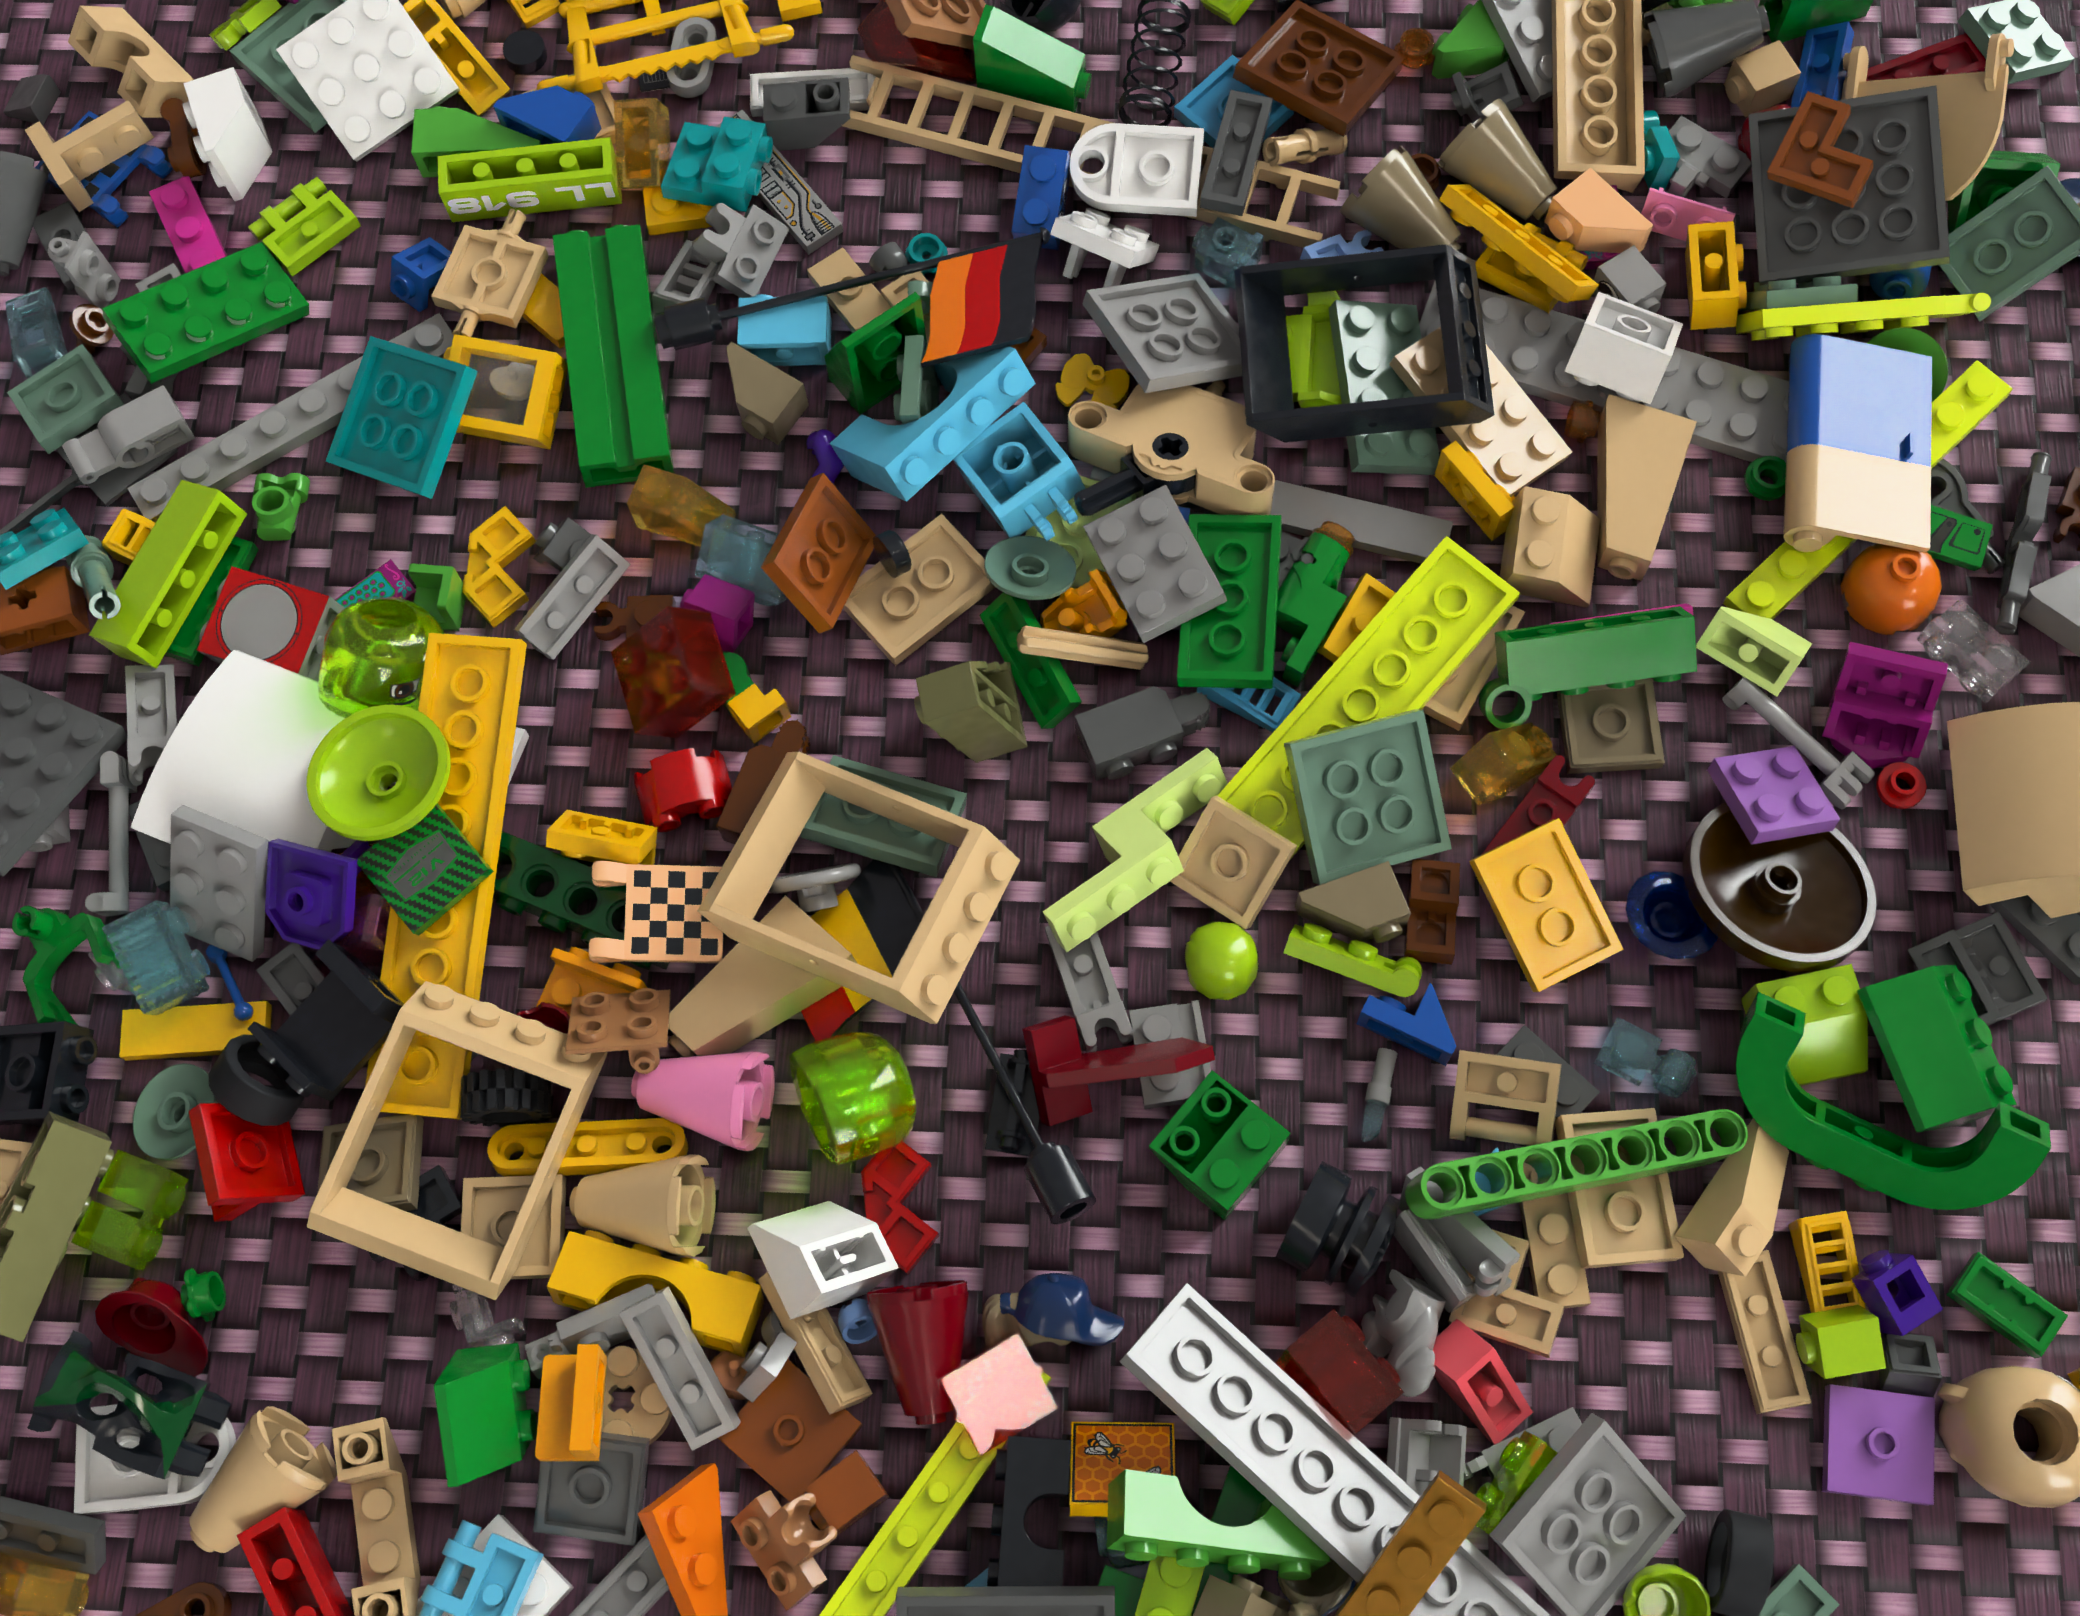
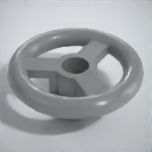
M849 863L777 877L769 892L784 893L797 890L799 906L804 912L838 906V899L834 883L858 877L861 873V868L856 863Z

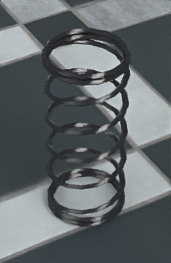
M1141 0L1137 9L1138 18L1134 23L1136 35L1133 37L1130 46L1132 54L1127 60L1128 73L1123 79L1124 93L1119 99L1117 114L1125 124L1146 125L1132 120L1126 114L1123 106L1133 101L1138 106L1152 111L1165 110L1167 119L1160 124L1154 125L1168 126L1172 118V110L1170 108L1175 104V98L1169 90L1174 89L1178 85V78L1173 71L1178 70L1182 66V59L1177 52L1182 51L1186 46V40L1181 33L1186 32L1189 28L1191 11L1181 0ZM1150 2H1170L1179 6L1186 16L1169 8H1156L1142 13V8ZM1153 12H1170L1182 17L1184 23L1173 27L1159 26L1148 21L1145 16ZM1139 22L1145 25L1148 29H1144L1138 32ZM1150 31L1165 35H1176L1181 39L1182 45L1176 50L1161 46H1151L1141 38V35ZM1138 39L1146 47L1135 51V42ZM1146 50L1173 54L1178 59V65L1172 69L1147 65L1137 57V54ZM1135 58L1142 67L1131 71V61ZM1143 69L1169 73L1174 78V84L1168 88L1146 85L1140 82L1133 73ZM1129 77H1131L1137 84H1139V86L1127 89V81ZM1141 88L1164 92L1171 98V103L1168 105L1162 99L1150 94L1139 93L1130 95L1129 93ZM1140 100L1151 102L1156 105H1159L1160 107H1151L1148 105H1144L1138 101Z

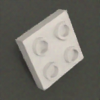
M1086 208L1085 213L1073 211L1070 215L1056 217L1050 235L1072 244L1063 272V276L1069 279L1078 276L1088 251L1111 260L1103 288L1120 285L1127 268L1130 269L1153 262L1160 245L1148 240L1150 234L1145 230L1131 225H1125L1124 229L1109 223L1111 218L1109 215L1091 208Z

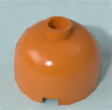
M1878 543L1868 546L1850 563L1841 583V593L1845 592V599L1849 604L1846 609L1850 616L1865 629L1882 635H1894L1896 631L1908 629L1912 631L1917 629L1935 609L1942 589L1940 571L1929 553Z

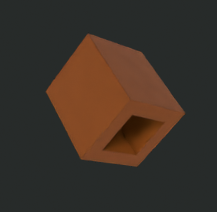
M857 1450L804 1488L807 1493H813L816 1497V1504L809 1513L820 1530L833 1526L836 1528L838 1535L890 1498L863 1456Z

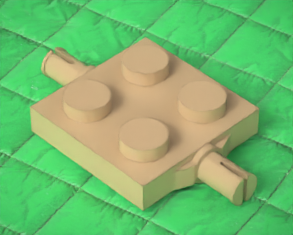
M510 209L502 228L499 230H482L464 225L431 295L435 306L462 314L455 330L452 332L453 336L457 334L472 337L478 321H491L517 328L549 257L546 247L526 242L518 236L527 219L523 212L519 210L515 212V209Z

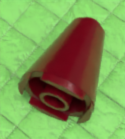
M965 1280L923 1282L916 1286L904 1287V1285L867 1292V1305L904 1415L915 1416L916 1425L945 1422L946 1412L956 1409L969 1294L967 1281L965 1282Z

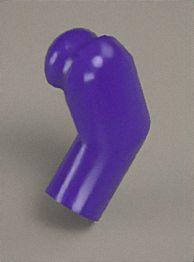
M827 429L812 432L807 438L806 445L807 449H813L812 454L816 456L819 463L812 477L824 473L834 483L844 464L830 445V442L837 436Z

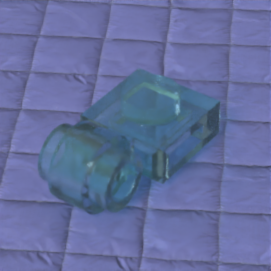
M1619 1017L1614 1021L1593 1063L1636 1086H1639L1646 1073H1649L1654 1078L1652 1086L1659 1092L1673 1098H1680L1682 1092H1688L1697 1075V1071L1694 1068L1697 1062L1693 1057L1677 1049H1669L1666 1055H1656L1663 1039Z

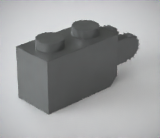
M1152 686L1075 715V733L1095 780L1098 781L1106 777L1109 780L1119 779L1130 774L1134 770V766L1150 760L1152 763H1161L1174 757L1178 750L1183 748V737L1196 733V730L1201 731V728H1205V725L1208 724L1210 699H1207V695H1203L1202 692L1198 693L1196 691L1195 693L1191 692L1190 695L1184 694L1170 700L1165 690Z

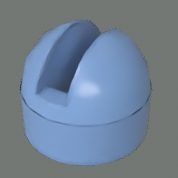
M852 1299V1304L848 1306L843 1305L837 1316L842 1337L851 1344L864 1343L877 1335L867 1305L868 1301L864 1299Z

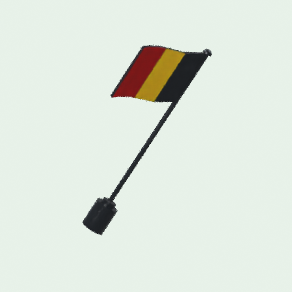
M873 859L850 886L837 896L838 906L821 909L812 915L811 918L847 949L858 964L892 978L924 913L900 867ZM958 982L954 993L1035 1147L1028 1155L1030 1160L1024 1166V1172L1051 1224L1057 1225L1071 1221L1087 1212L1095 1204L1096 1198L1070 1148L1067 1145H1056L1055 1142L1044 1143L963 987ZM842 986L802 1010L801 1013L820 1052L823 1053L829 1042L848 1021L875 1000Z

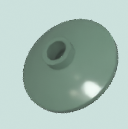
M1016 536L999 541L989 549L984 562L985 574L996 588L1008 595L1027 600H1043L1061 595L1072 586L1076 576L1075 561L1066 549L1053 541H1046L1044 538L1034 536Z
M186 1063L172 1065L155 1075L145 1086L137 1100L132 1123L136 1143L145 1154L159 1160H174L187 1155L196 1148L189 1110L200 1103H218L209 1088V1073L204 1069Z

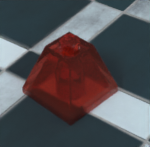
M881 0L857 28L865 45V53L873 62L971 82L976 78V72L964 48L902 35L895 25V19L885 0Z

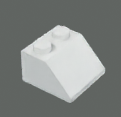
M1598 292L1565 372L1573 374V377L1582 384L1588 386L1601 385L1616 391V394L1621 398L1637 403L1643 401L1651 404L1672 358L1683 323Z

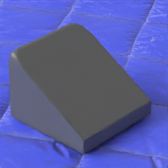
M46 74L21 78L3 113L6 116L34 124L40 121L44 125L61 91L51 76Z
M1881 1333L1886 1368L1879 1370L1880 1390L1934 1397L1942 1380L1934 1337L1908 1333L1904 1336Z

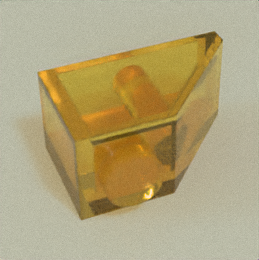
M657 98L614 100L618 188L661 187L671 153L669 109Z
M643 465L627 501L637 528L719 553L736 516L733 508L687 477L648 465Z
M0 1552V1614L4 1616H78L87 1603L89 1594L87 1581L89 1574Z

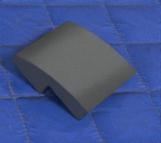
M1999 911L1956 931L1952 929L1907 950L1917 970L1931 966L1956 965L1958 971L1967 978L1971 986L1972 997L1970 999L1978 1017L1987 1026L2046 1002L2048 999Z

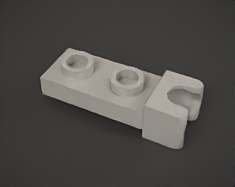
M174 664L159 665L157 669L146 665L125 666L128 770L130 782L134 786L142 784L144 771L156 765L177 726Z
M1050 926L1045 927V933L1085 1052L1097 1051L1096 1032L1102 1027H1109L1115 1030L1121 1043H1130L1133 1040L1132 1027L1117 990L1098 932L1069 952H1066L1056 941Z

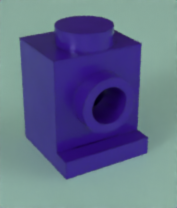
M1888 1250L1874 1252L1861 1260L1860 1265L1863 1271L1851 1278L1868 1310L1878 1317L1881 1333L1904 1336L1944 1310L1912 1254L1889 1253Z

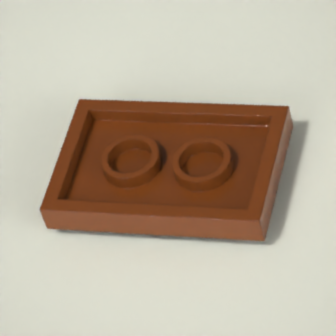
M821 473L809 479L761 568L816 631L822 633L834 627L874 549L873 537L876 534L828 477Z

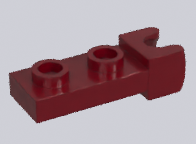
M1556 755L1482 854L1553 819L1559 818L1564 827L1593 789L1595 779L1587 775L1575 786L1563 784L1559 774L1565 764V758L1562 755Z

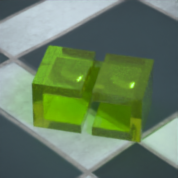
M118 1149L97 1191L141 1209L144 1213L141 1219H138L92 1200L71 1243L143 1271L147 1262L152 1261L158 1254L163 1241V1229L160 1227L164 1219L169 1220L170 1216L174 1215L182 1206L186 1195L185 1186L189 1179L167 1168Z

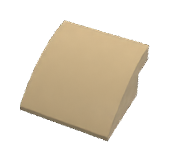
M2080 702L2020 706L1978 713L1947 721L1963 891L1978 906L2028 895L2050 918L2080 912Z

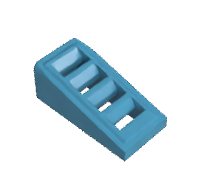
M1273 677V689H1263L1265 691L1256 706L1249 701L1257 688H1244L1241 694L1238 695L1233 692L1234 688L1197 687V692L1207 695L1206 698L1210 699V701L1271 732H1274L1301 698L1300 693ZM1275 695L1282 700L1271 716L1265 710Z

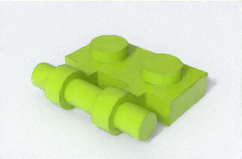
M317 176L305 185L301 183L290 190L292 195L274 208L269 205L259 212L260 218L248 226V229L258 241L264 238L262 240L264 245L292 277L361 227L357 217L332 190L328 191Z

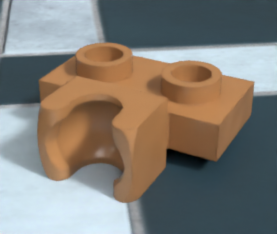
M769 1490L756 1497L730 1522L739 1534L742 1544L749 1550L764 1574L769 1587L777 1595L787 1611L802 1602L827 1580L813 1556L821 1552L836 1539L837 1530L833 1526H829L824 1530H818L813 1526L809 1516L811 1508L816 1504V1497L813 1493H805L781 1507L772 1491Z

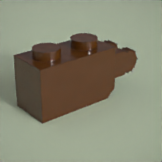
M798 719L796 721L786 720V723H782V727H779L780 732H777L771 747L760 744L748 750L716 825L724 841L736 844L787 752H801L808 755L807 751H810L809 746H811L809 736L807 737L806 727L798 722Z

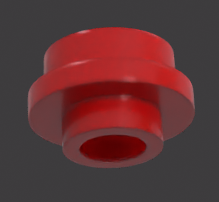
M1895 762L1887 765L1879 773L1876 781V788L1880 799L1889 807L1897 809H1908L1917 805L1925 796L1927 788L1926 780L1920 770L1905 762ZM1896 778L1906 781L1910 786V790L1899 788L1896 784Z

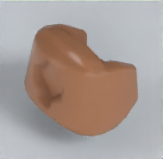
M722 1351L711 1360L710 1364L728 1398L746 1400V1397L736 1391L747 1374V1371L741 1367L745 1358L728 1351Z

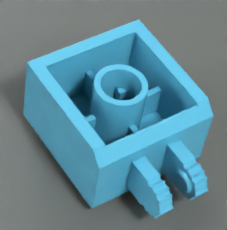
M1022 402L987 427L985 431L953 459L965 482L1009 538L1020 536L1034 526L1046 541L1050 540L1055 536V533L1053 532L1052 525L1045 517L1056 509L1062 519L1067 521L1068 524L1071 525L1078 520L1077 514L1068 501L1077 492L1086 488L1068 455L1025 402Z

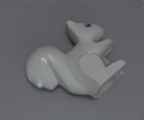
M1392 1269L1389 1273V1278L1397 1292L1390 1300L1378 1294L1373 1296L1372 1300L1376 1311H1369L1362 1318L1357 1356L1365 1358L1372 1355L1373 1362L1377 1364L1390 1351L1386 1361V1375L1389 1385L1403 1396L1415 1397L1430 1387L1436 1372L1433 1348L1438 1332V1322L1447 1300L1423 1280L1408 1278L1397 1270Z

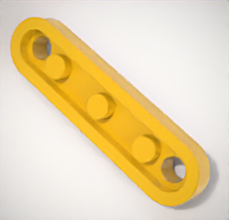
M664 1118L582 1121L577 1125L557 1175L601 1174L687 1155L688 1142L683 1128ZM557 1123L515 1124L499 1129L491 1137L487 1147L488 1157L494 1169L504 1177L535 1175ZM663 1145L671 1146V1148L664 1153L656 1152L657 1149ZM524 1152L519 1159L509 1160L513 1153Z

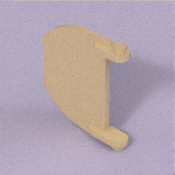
M2003 33L1990 36L1984 72L1866 81L1869 60L1866 47H1853L1851 52L1845 53L1843 57V67L1845 71H1848V74L1843 83L1841 100L1936 85L1945 201L1953 200L1978 175L1997 142L2003 122L2009 76V66L2005 62L2006 57H2012L2014 53V41L2012 38L2006 39Z

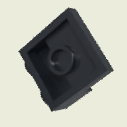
M66 1021L0 1026V1125L28 1124L41 1128L48 1112L75 1122L79 1121L80 1113L89 1104V1092L85 1087L88 1065L94 1062L98 1053L96 1041L93 1039L94 1030Z

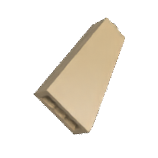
M1608 394L1598 420L1597 517L1601 521L1597 544V567L1606 569L1613 576L1621 579L1634 578L1642 581L1652 561L1697 421Z
M786 895L760 921L762 924L857 963L847 949ZM739 942L670 1012L669 1030L674 1035L668 1040V1043L683 1057L732 1053L842 986Z

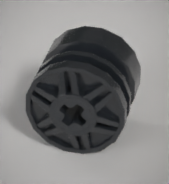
M1322 1161L1275 1258L1306 1272L1318 1256L1322 1255L1329 1259L1324 1283L1331 1286L1342 1265L1352 1270L1342 1292L1355 1297L1359 1288L1375 1274L1396 1230L1394 1229L1396 1214L1401 1200L1389 1195L1378 1215L1368 1210L1377 1188L1370 1185L1357 1203H1354L1347 1199L1352 1176Z

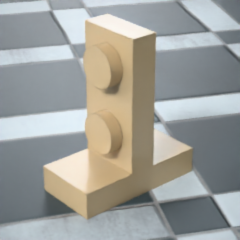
M129 100L56 142L40 121L25 129L55 181L79 212L94 203L82 185L81 180L154 138Z

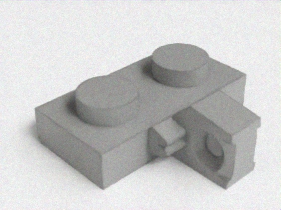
M1682 115L1669 130L1680 159L1674 170L1676 174L1670 181L1671 185L1667 190L1668 193L1685 197L1692 187L1697 184L1701 188L1707 186L1727 199L1752 167V163L1745 153Z

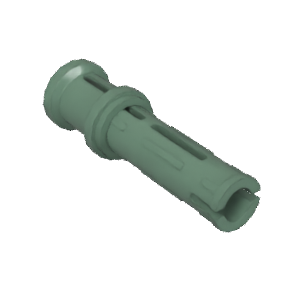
M84 535L89 544L66 556V562L70 567L72 579L84 589L92 615L102 619L101 611H105L107 619H111L118 614L121 608L120 599L116 595L111 581L114 573L113 564L108 556V552L102 547V541L94 536Z

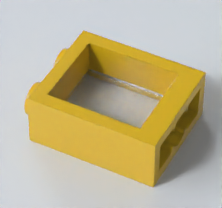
M454 334L452 345L446 349L443 359L466 365L478 371L456 432L551 450L568 371L567 362L557 352Z

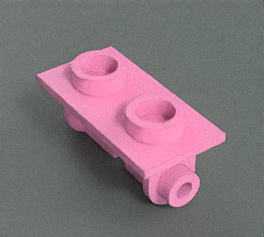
M1660 187L1659 190L1649 189L1641 212L1653 224L1651 231L1682 241L1687 239V228L1690 224L1733 221L1736 213L1727 211L1725 206L1720 209L1664 192L1663 187Z

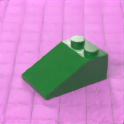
M916 292L835 344L824 356L829 379L859 415L901 388L902 382L899 381L897 375L898 354H904L905 336L923 335L927 344L921 297Z

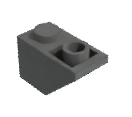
M848 77L763 85V122L766 123L767 134L773 138V145L778 151L815 148L850 119Z

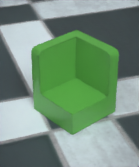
M409 564L408 574L417 587L410 619L412 624L416 628L460 631L466 597L462 592L463 581L455 568L452 566Z

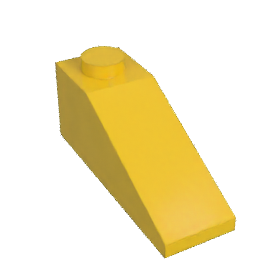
M408 0L402 5L460 88L459 95L479 117L488 111L498 99H502L511 91L508 85L436 0Z

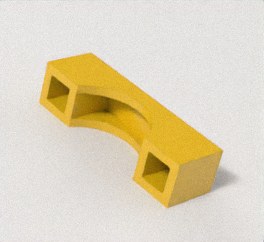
M587 1230L584 1235L572 1231L568 1232L547 1284V1289L555 1304L579 1311L590 1309L648 1283L652 1284L657 1292L669 1286L675 1299L683 1304L690 1313L692 1331L701 1346L721 1352L728 1351L744 1358L764 1304L761 1285L756 1284V1280L745 1273L728 1271L727 1275L709 1271V1267L696 1259L682 1257L679 1262L661 1257V1253L652 1247L642 1244H633L632 1248L618 1245L608 1235L593 1230Z

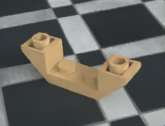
M381 1417L333 1428L332 1436L338 1482L351 1484L363 1586L351 1589L354 1616H416L421 1576L408 1477L387 1419Z

